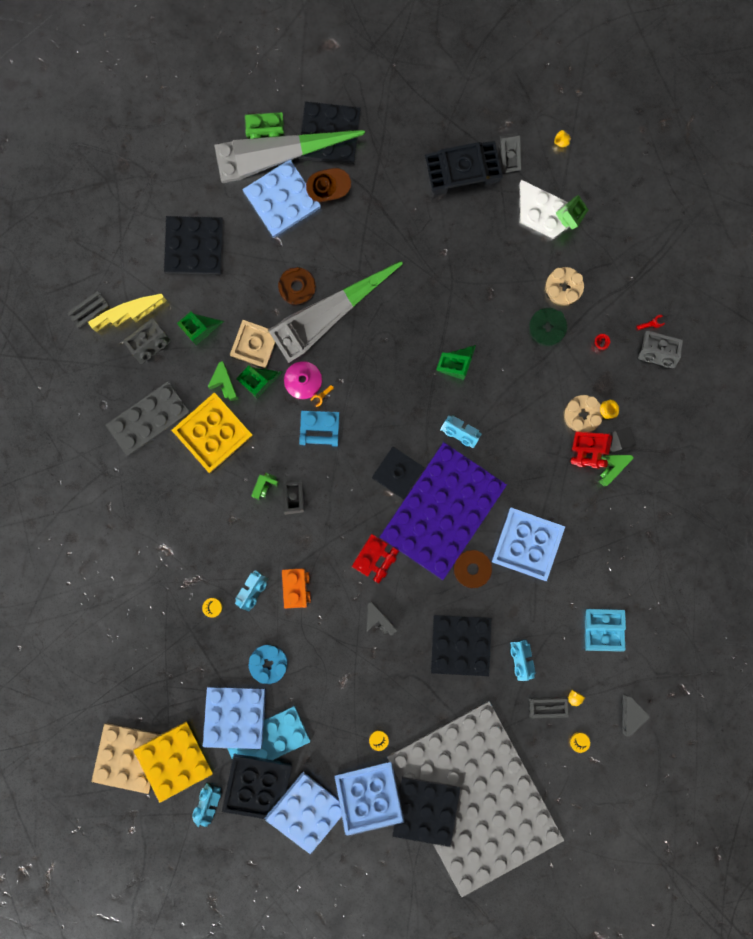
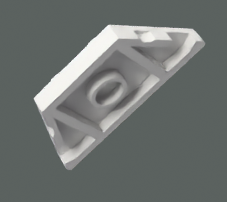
M521 180L519 184L520 223L553 239L565 229H568L569 227L565 228L556 215V212L568 202Z

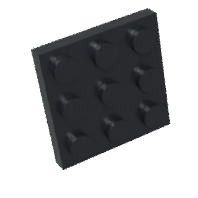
M305 101L301 135L358 131L361 107ZM358 137L313 151L299 158L355 164Z
M166 216L164 273L222 275L223 217Z
M433 615L431 674L489 676L492 618Z
M234 753L222 812L265 819L286 793L292 764Z
M402 776L399 799L404 822L394 824L392 837L451 847L460 787Z

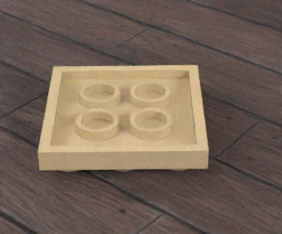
M105 723L92 782L149 794L151 785L133 749L161 734Z

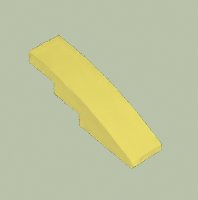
M162 294L138 298L105 311L88 323L97 332L110 322L115 327L130 317L137 322L167 300Z

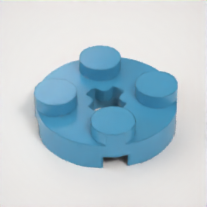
M260 646L249 658V671L251 675L263 684H272L279 681L287 670V657L283 650L276 646ZM265 659L273 661L272 669L269 670L267 667H263Z

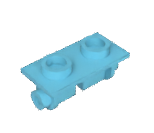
M448 415L440 430L444 431L446 435L458 439L462 444L474 448L482 435L479 433V430L469 424L463 429L464 421L454 415L452 417Z
M256 570L250 573L245 582L249 589L242 588L235 598V604L241 609L250 611L256 605L260 593L266 588L269 578L261 575Z
M527 640L510 642L511 655L515 663L514 671L518 681H529V679L535 678L534 674L536 672L533 660H526V658L532 657L530 643Z
M208 783L201 790L198 807H195L192 815L193 821L198 827L200 825L208 827V824H211L215 809L209 807L210 805L217 807L222 794L220 788L214 787L212 789Z

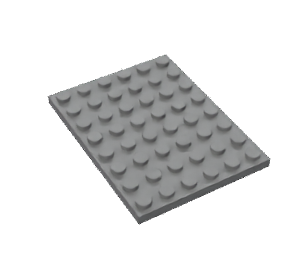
M490 701L387 756L389 762L393 765L400 783L403 776L460 787L451 847L433 845L461 897L564 841Z

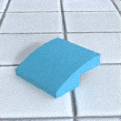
M586 609L585 651H625V610Z

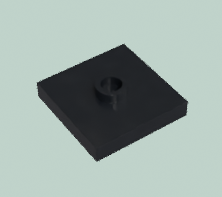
M392 447L372 476V479L404 499L425 467L395 447Z

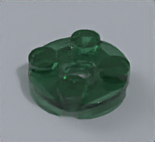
M554 308L540 309L535 312L529 322L530 336L542 346L556 345L564 338L567 332V321L564 314ZM547 322L553 325L550 332L543 328V325H546Z

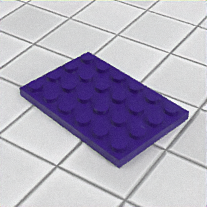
M443 442L380 535V538L444 580L507 484Z

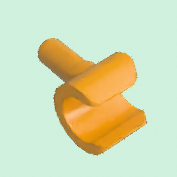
M330 385L319 395L314 394L311 397V401L315 397L320 398V402L315 405L316 407L320 406L322 404V399L331 390H333L334 387Z

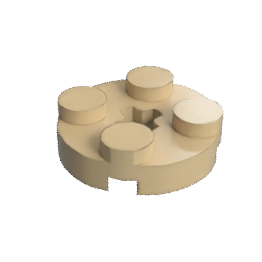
M557 268L546 280V293L553 303L560 306H568L581 297L584 290L583 277L572 268ZM566 282L570 289L562 291L560 284Z
M580 395L573 398L567 404L564 411V419L567 426L576 432L590 433L594 431L603 419L600 412L601 405L597 399L588 395ZM581 409H584L589 414L585 420H583V417H579Z

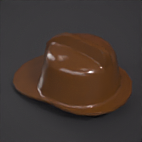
M340 168L313 173L306 183L308 196L317 202L341 198L349 192L351 187L349 175Z

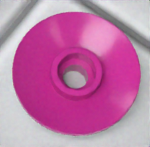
M301 361L294 363L287 369L284 376V384L286 390L293 397L308 399L320 390L322 376L315 365ZM301 376L306 377V381L303 383L299 381Z

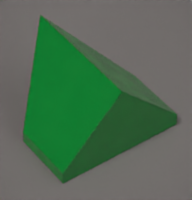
M190 311L177 324L192 342L198 345L224 321L193 314Z
M476 345L449 353L442 352L436 370L464 380Z
M248 365L236 379L258 399L283 371L253 368Z

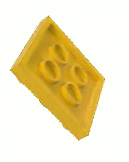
M215 392L172 429V432L209 473L214 471L253 436Z
M187 721L133 749L159 802L170 798L213 774Z

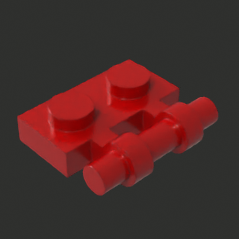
M575 432L572 450L578 452V455L571 458V464L578 467L592 466V468L596 469L607 467L608 461L602 460L601 457L602 454L609 455L612 435ZM587 453H593L592 459L586 457Z
M371 534L351 567L367 577L371 571L376 572L377 574L373 580L380 583L383 577L387 576V570L391 564L395 563L397 559L395 557L399 550L393 547L390 553H387L384 550L388 544ZM380 556H383L386 559L381 567L375 566Z

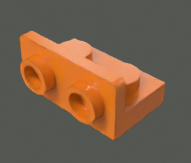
M305 568L282 570L284 609L308 607L307 603H311L310 591H307L306 584H310L309 572H305Z

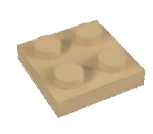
M242 320L230 356L266 369L276 342L270 335L268 328Z

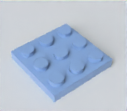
M291 160L283 163L243 189V192L273 238L321 208L319 202L312 200L308 196L306 183Z
M510 508L491 562L547 581L565 526Z
M207 687L203 747L262 749L266 690Z
M391 762L335 776L345 835L349 836L404 822Z
M303 772L265 819L311 854L342 817L339 799Z

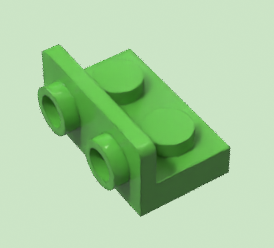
M282 112L245 115L247 139L285 136Z
M265 473L264 476L259 475L251 497L261 500V497L265 498L269 489L266 486L267 483L278 487L279 482L276 481L277 478L268 473Z

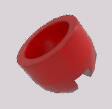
M599 334L595 338L596 347L600 350L607 349L610 346L609 336ZM602 338L605 339L604 347H600Z

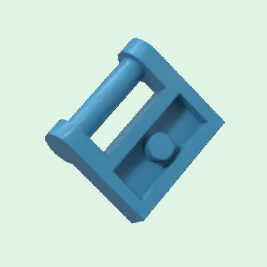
M301 411L300 445H306V443L332 444V446L338 447L339 412ZM306 431L333 432L332 437L306 436Z

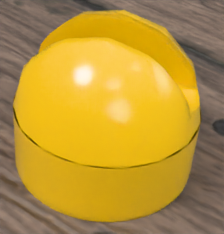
M561 130L556 135L554 143L560 147H567L570 144L571 137L567 132Z
M571 690L568 696L569 703L573 706H579L585 699L583 695L574 690Z

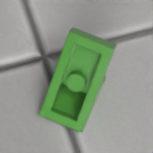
M577 195L560 208L556 215L565 228L570 226L571 229L579 226L589 209L580 196Z
M221 361L213 374L208 388L214 389L224 385L221 388L223 395L232 402L237 400L238 397L226 365Z
M632 455L602 456L603 460L608 461L611 469L607 467L600 474L602 478L599 482L603 486H608L634 457Z

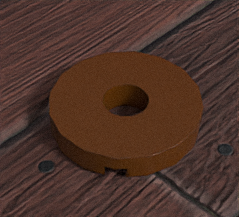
M293 267L283 272L278 288L283 300L292 305H303L314 296L316 284L314 277L308 270ZM294 282L302 283V288L299 291L292 289Z
M469 550L460 554L454 564V575L457 581L468 588H479L485 585L492 574V564L489 558L477 550ZM474 563L478 566V572L471 575L468 573L467 568L470 564Z

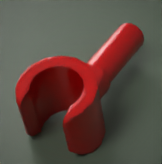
M658 315L652 321L637 325V330L652 326L660 328L665 323L659 324L657 319L663 317V315Z

